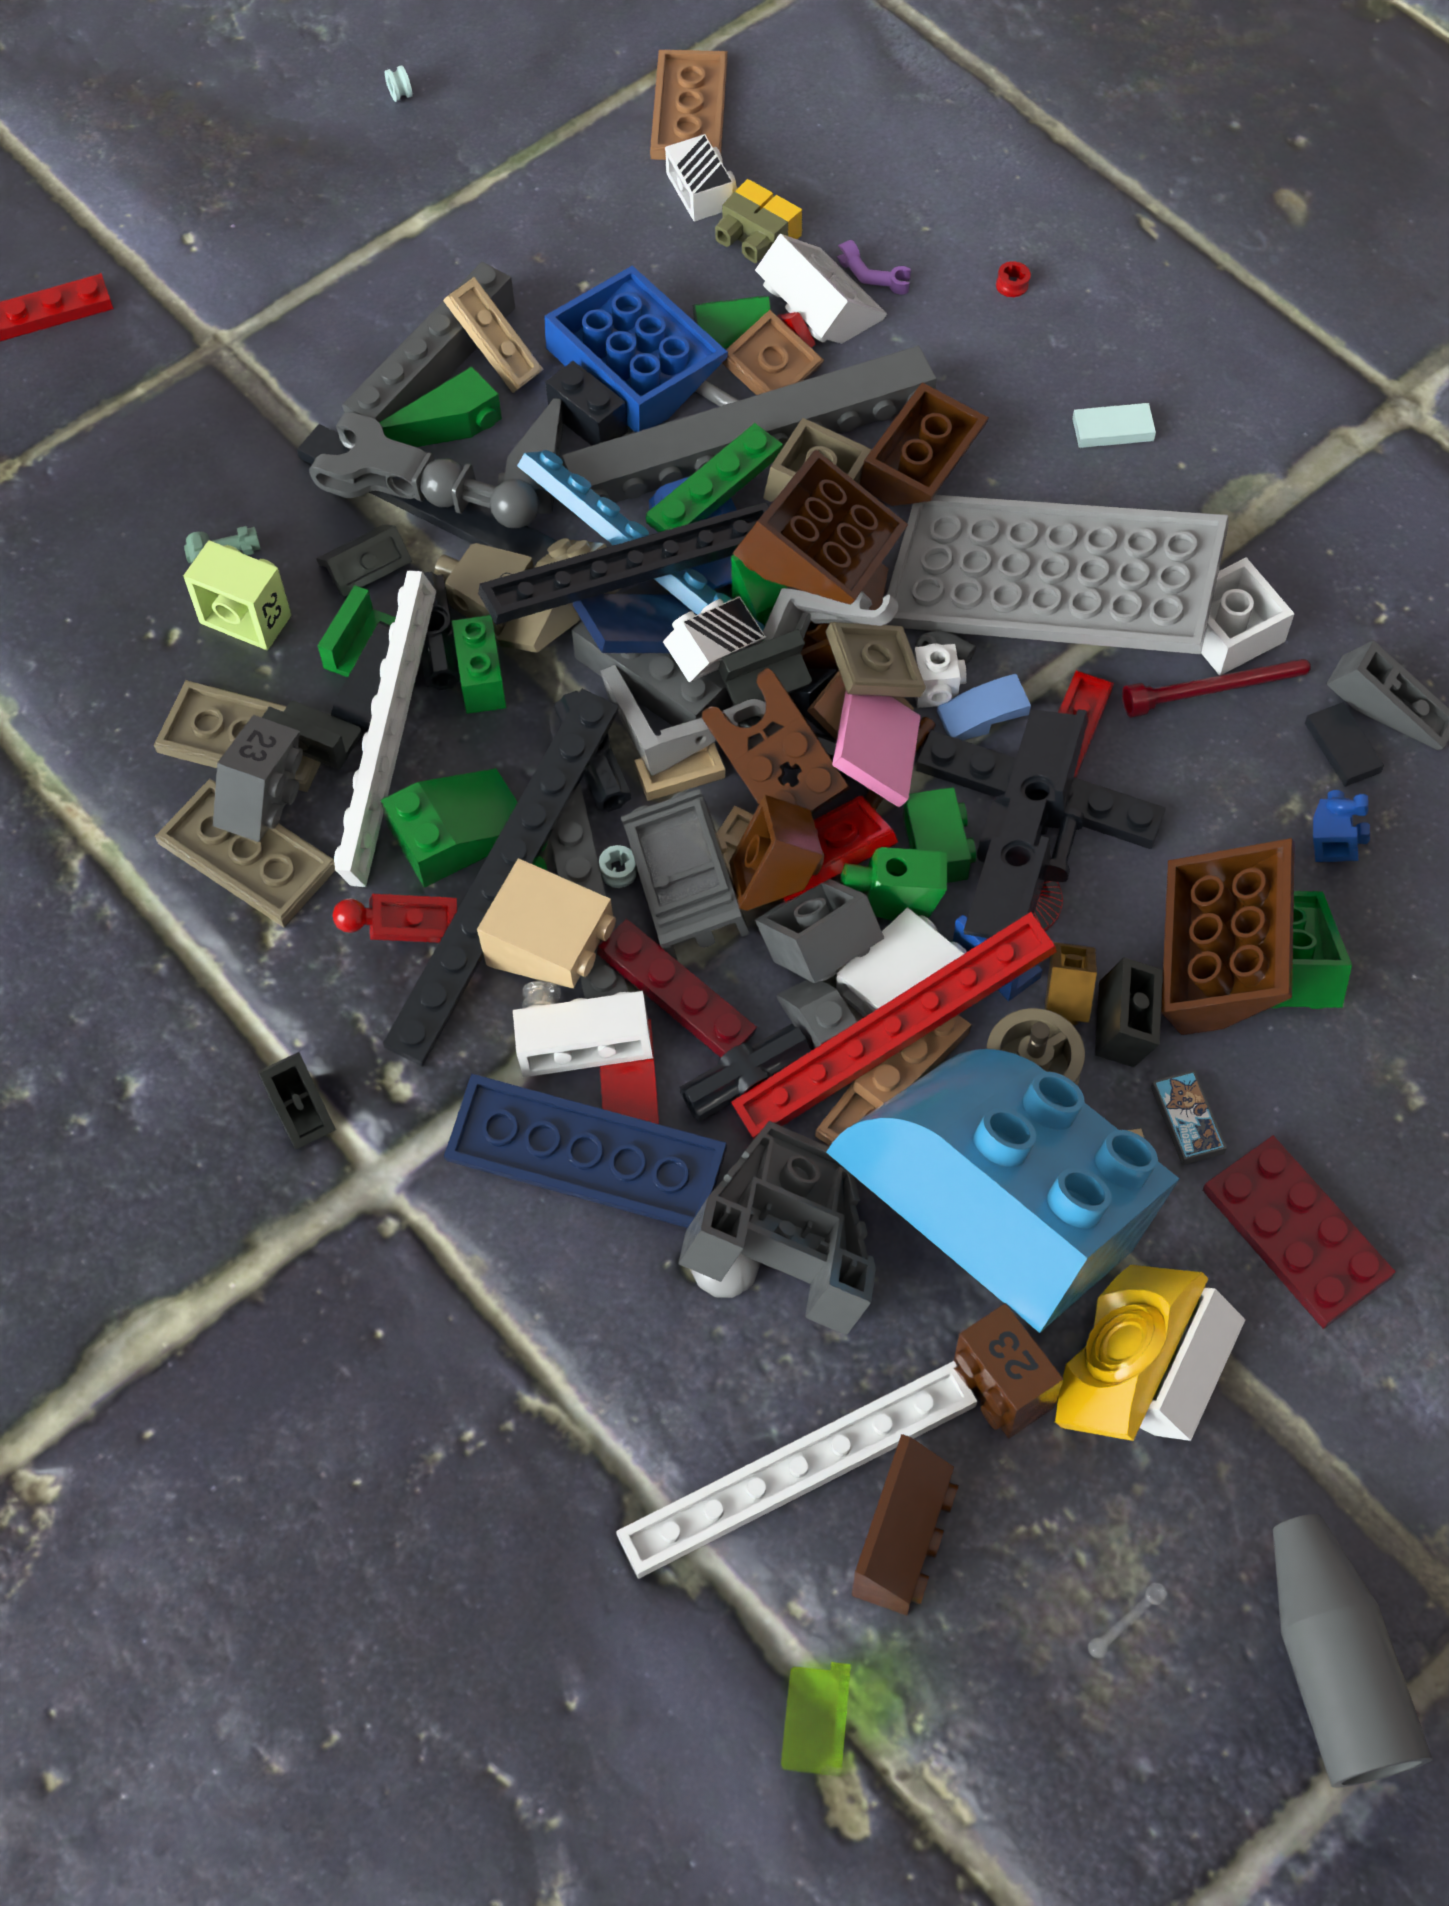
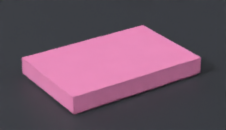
M845 691L832 765L895 806H902L909 798L920 715L891 696L847 694V691Z

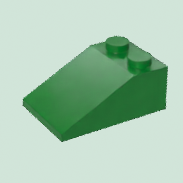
M496 768L420 781L380 800L387 826L424 888L486 858L518 803Z
M1294 891L1292 998L1271 1008H1343L1352 964L1324 892Z

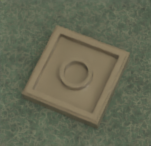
M830 622L825 632L847 694L919 698L922 696L926 686L903 626Z

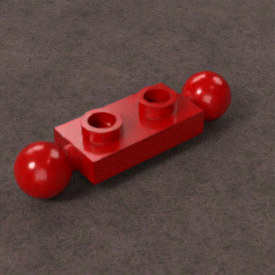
M372 894L369 898V908H365L356 899L348 898L337 903L332 916L336 927L347 933L359 931L364 925H370V940L439 943L457 912V898Z

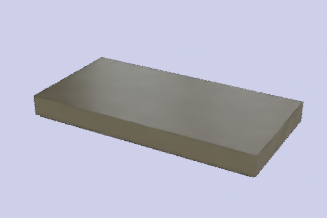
M185 680L154 743V747L157 753L217 768L218 761L253 715L262 718L269 706L282 712L287 706ZM303 755L299 768L295 773V780L299 781L300 791L308 792L321 762Z
M209 779L155 835L157 843L284 928L336 871L334 859L279 823L275 829L269 828L260 842L213 826L216 782Z

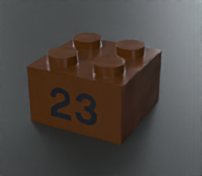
M1006 1303L959 1333L954 1362L957 1366L954 1367V1370L968 1389L973 1390L983 1403L981 1411L993 1429L998 1430L1001 1428L1010 1439L1055 1407L1064 1379Z

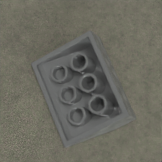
M654 579L645 581L621 593L673 595ZM582 621L572 629L575 659L601 677V670L616 665L634 699L672 726L702 718V711L710 706L718 707L722 711L733 706L719 669L689 683L670 653H601Z

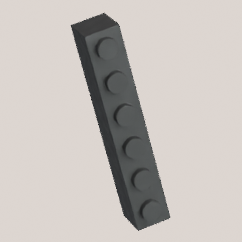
M481 262L452 291L454 292L475 277L505 318L515 309L511 276L484 262ZM444 301L342 404L344 414L347 412L372 417L381 422L442 385L478 348Z

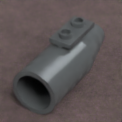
M1320 1514L1303 1515L1279 1523L1273 1528L1281 1635L1331 1787L1340 1788L1363 1784L1397 1775L1429 1763L1433 1758L1378 1603Z

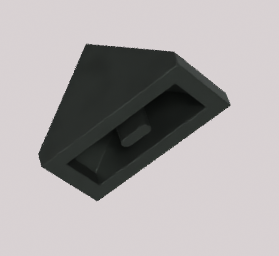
M299 1052L258 1071L269 1099L296 1150L336 1130Z

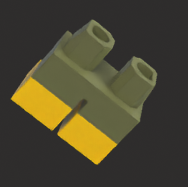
M746 179L722 205L723 218L715 227V239L717 242L728 247L736 240L741 241L742 253L745 258L756 264L766 255L779 234L794 239H799L802 236V209L778 195L773 197L771 191Z

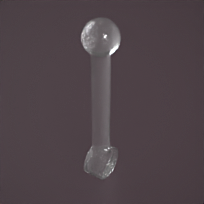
M1159 1583L1151 1584L1146 1590V1597L1101 1639L1095 1638L1090 1641L1088 1645L1090 1654L1095 1658L1104 1657L1108 1650L1107 1646L1152 1604L1158 1605L1164 1601L1167 1595L1165 1587Z

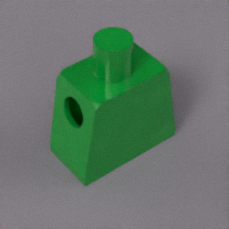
M881 847L876 849L867 866L845 863L841 874V884L865 894L876 917L894 921L908 907L916 915H923L929 919L947 891V852Z

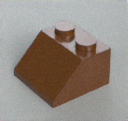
M764 794L729 861L739 909L748 911L802 891L807 886L812 875L816 876L819 873L824 861V852L820 846L818 831L815 828L810 809Z

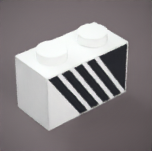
M705 134L666 146V173L693 221L722 213V205L737 190V185L733 173L726 171L719 149L711 146Z
M739 596L725 603L722 599L715 600L696 616L693 611L682 615L673 622L674 630L663 643L690 683L718 670L722 657L757 645L766 636Z

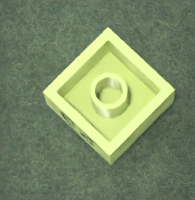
M208 540L183 575L201 624L267 651L292 616L278 567L268 560H257L242 554L233 546H222Z

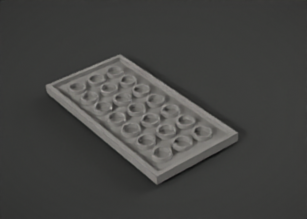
M935 495L929 502L913 503L907 523L908 526L904 533L887 595L890 594L898 602V611L895 617L885 625L903 626L904 629L941 630L950 633L1201 654L1229 527L1228 515Z

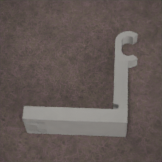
M782 588L763 630L766 638L760 643L799 629L802 638H804L811 621L813 623L842 622L882 626L889 623L895 617L898 611V602L888 594L883 598V603L877 610H869L872 605L871 599L862 591L856 600L849 605L805 591Z
M616 665L600 671L610 702L619 705V713L617 715L651 776L672 767L717 741L702 718L660 730L661 735L656 736ZM750 699L723 712L735 726L739 727V722L752 716H759L762 719L766 712V704L758 699Z

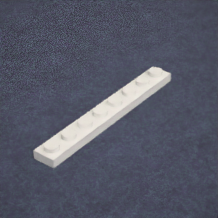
M407 571L404 586L398 592L399 607L395 622L391 624L389 629L390 644L387 656L383 659L380 666L381 681L378 693L373 697L371 703L372 718L369 730L364 734L362 740L363 755L360 768L356 770L353 777L354 792L352 801L344 814V834L341 845L335 851V870L350 886L366 887L384 814L380 800L388 797L436 595V590L422 571Z
M953 1361L617 1530V1537L638 1579L887 1453L898 1446L901 1434L914 1439L975 1408L977 1400L971 1389H968L954 1370V1367L957 1366L956 1363Z

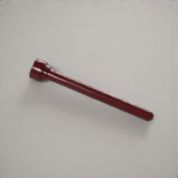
M1300 659L1158 688H1152L1150 685L1144 686L1143 683L1126 685L1122 690L1123 705L1130 718L1147 715L1149 710L1155 708L1156 704L1306 675L1311 670V663L1306 659Z

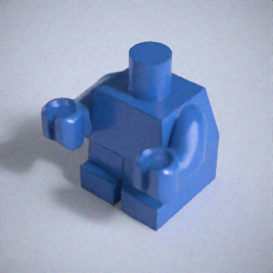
M1332 790L1327 794V799H1320L1313 817L1315 862L1359 861L1358 843L1367 844L1370 841V824L1361 822L1353 827L1352 815L1366 816L1368 814V795L1358 794L1353 800L1345 798L1343 791Z

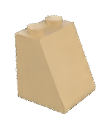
M518 858L478 926L477 932L487 966L574 989L580 976L586 977L590 973L596 959L594 951L601 940H608L614 929L616 918L613 917L610 898Z

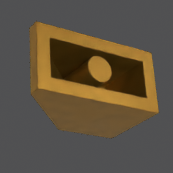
M1053 942L1057 952L1050 956L1045 1010L1061 1015L1072 1025H1077L1079 1021L1089 1023L1097 976L1095 948Z

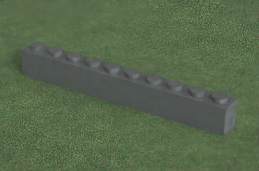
M918 345L562 455L563 466L571 473L578 474L591 483L590 489L600 497L608 498L615 503L625 499H634L645 493L658 490L665 484L693 475L754 423L780 441L783 447L802 418L835 433L849 432L857 427L876 421H885L892 416L898 415L922 382L936 389L937 378Z

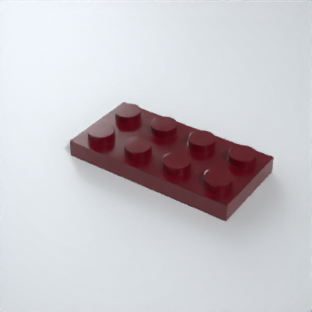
M1274 1135L1206 1182L1202 1191L1322 1329H1325L1391 1280L1396 1273Z

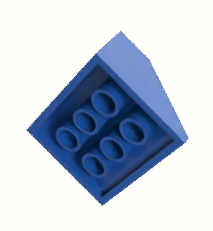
M633 265L544 316L546 349L564 366L572 361L576 362L626 401L627 425L634 432L655 427L669 419L728 357V352Z

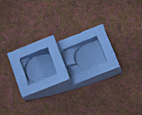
M1012 674L957 695L950 701L938 706L937 713L948 736L967 740L989 734L992 724L1029 715L1031 704L1017 674Z

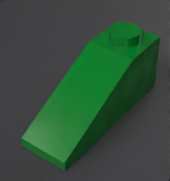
M470 367L379 423L387 438L414 447L472 438L481 431L491 428L502 419L499 394L473 367Z

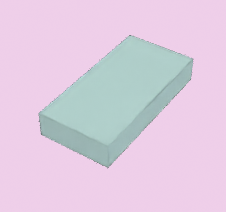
M1149 403L1077 409L1073 412L1072 419L1079 448L1149 442L1155 439L1156 431Z

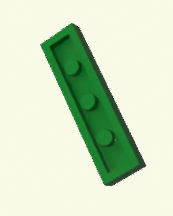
M754 423L646 513V524L659 533L705 520L773 463L782 450L783 444Z

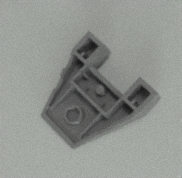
M768 1121L744 1151L740 1159L708 1196L686 1230L679 1259V1265L721 1282L741 1253L748 1258L810 1283L805 1318L845 1335L850 1332L871 1304L876 1272L874 1258L867 1255L864 1239L868 1235L866 1224L864 1221H859L856 1205L860 1199L854 1176L826 1153L829 1149L828 1146L771 1121Z

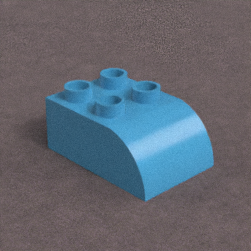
M995 1049L966 1051L948 1059L847 1128L832 1142L826 1152L1039 1333L1134 1250L1180 1179L1158 1162L1155 1149L1146 1139L1131 1131L1118 1130L1084 1102V1096L1080 1088L1069 1078L1058 1073L1046 1072L1036 1063L1017 1054Z

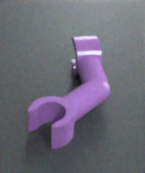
M848 240L838 245L843 254L837 256L840 264L844 268L849 267L861 283L888 286L892 292L899 295L909 292L910 283L899 281V279L910 280V268L898 266L892 269L891 272L868 269L860 258L858 247L853 240Z

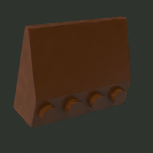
M815 449L756 522L733 554L748 569L755 571L765 580L851 605L908 524Z
M1292 838L1168 860L1161 1013L1181 1035L1222 1030L1292 998L1295 842Z

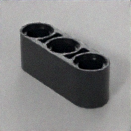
M382 621L374 629L340 690L331 711V716L359 726L361 731L365 733L369 730L372 718V699L377 695L381 681L380 666L383 659L387 656L390 644L389 629L391 625Z

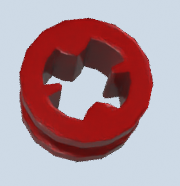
M1016 261L1002 264L996 281L997 290L1006 297H1019L1028 290L1031 277L1029 268ZM1010 277H1016L1017 280L1011 281Z

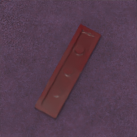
M627 918L611 933L607 941H603L598 946L597 955L640 991H643L646 996L720 1058L735 1046L747 1043L755 1034L757 1026Z

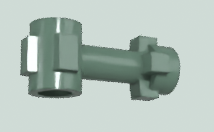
M255 527L237 528L238 535L212 540V542L222 546L230 545L238 550H242L245 555L254 554V551L261 550ZM193 532L187 536L184 550L188 563H193L205 544L210 540L207 533Z

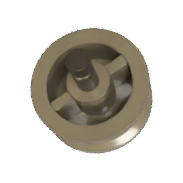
M1028 1008L1012 1012L994 1026L986 1049L1002 1050L1022 1056L1036 1063L1046 1072L1058 1073L1069 1078L1078 1086L1085 1060L1084 1044L1076 1028L1057 1013L1038 1008Z

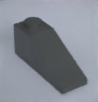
M554 398L507 456L505 472H499L497 486L509 479H521L531 484L538 494L540 501L538 513L543 514L553 513L554 496L517 465L524 453L548 450L560 457L564 427L561 399Z
M1373 640L1342 656L1326 685L1354 710L1438 751L1445 747L1449 740V708L1378 643Z

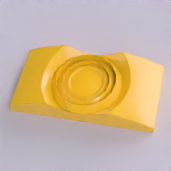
M1129 1265L1117 1275L1098 1297L1094 1328L1089 1334L1086 1346L1066 1363L1063 1375L1064 1380L1058 1396L1055 1423L1064 1429L1134 1441L1208 1281V1277L1203 1272Z

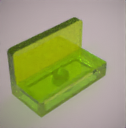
M831 1662L830 1670L796 1666L791 1668L781 1759L782 1769L841 1776L851 1664Z

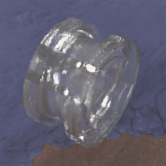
M545 981L526 984L522 992L525 998L522 1002V1009L532 1005L560 1003L558 1000L561 998V988L556 984Z

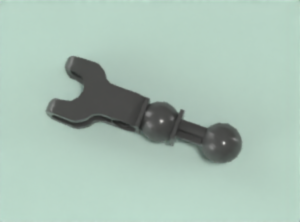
M350 412L342 415L336 427L340 441L351 450L341 455L320 454L309 469L312 480L320 489L341 497L353 498L371 491H380L406 499L415 498L421 502L426 498L428 502L437 507L455 506L456 512L460 514L464 512L468 503L471 502L491 508V512L498 523L508 528H522L529 525L537 517L540 504L538 494L533 486L521 479H509L498 486L476 481L471 464H465L463 468L460 463L450 458L434 460L432 453H426L417 447L387 438L384 435L382 426L376 419Z

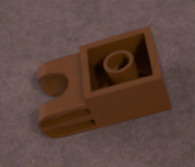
M766 668L757 677L758 687L762 691L766 702V712L759 723L750 728H740L735 726L722 710L714 706H710L702 711V719L758 804H760L765 794L810 809L811 814L851 789L840 770L832 765V758L776 674L769 668ZM788 765L792 768L799 766L802 770L797 775L799 783L796 786H792L790 782L784 785L782 782V778L785 775L784 768Z

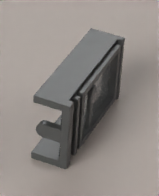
M700 788L691 792H679L671 799L652 806H640L633 810L632 813L621 816L658 934L659 943L666 952L678 960L673 944L695 937L700 947H709L715 943L712 931L732 923H736L742 937L750 934L743 911L739 909L735 887L709 808Z

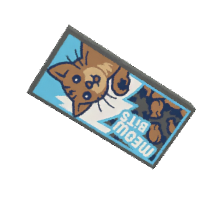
M1195 1070L1153 1081L1151 1086L1152 1092L1182 1166L1223 1155L1227 1147Z

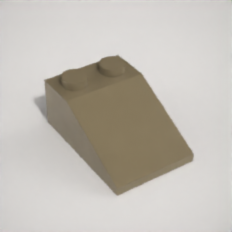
M564 538L553 543L548 548L549 554L540 559L535 568L603 549L607 546L605 543ZM620 589L610 591L604 594H615ZM569 603L506 622L497 640L504 647L538 653L580 621L581 618L573 607V603Z

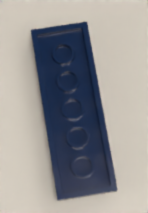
M471 1073L444 1158L448 1162L688 1228L708 1196L716 1187L726 1154L727 1143Z

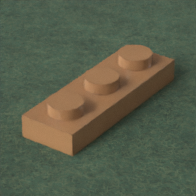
M959 1015L955 1016L857 1078L853 1091L878 1108L934 1070L969 1035L972 1024Z

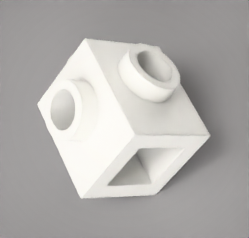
M935 643L915 647L914 657L926 686L920 698L915 697L917 708L938 707L959 694L960 684H966V665L964 659L958 660L955 644L941 645Z

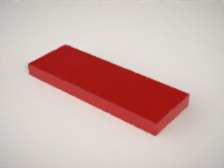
M648 1019L653 1058L600 1066L602 1109L659 1124L651 1019Z

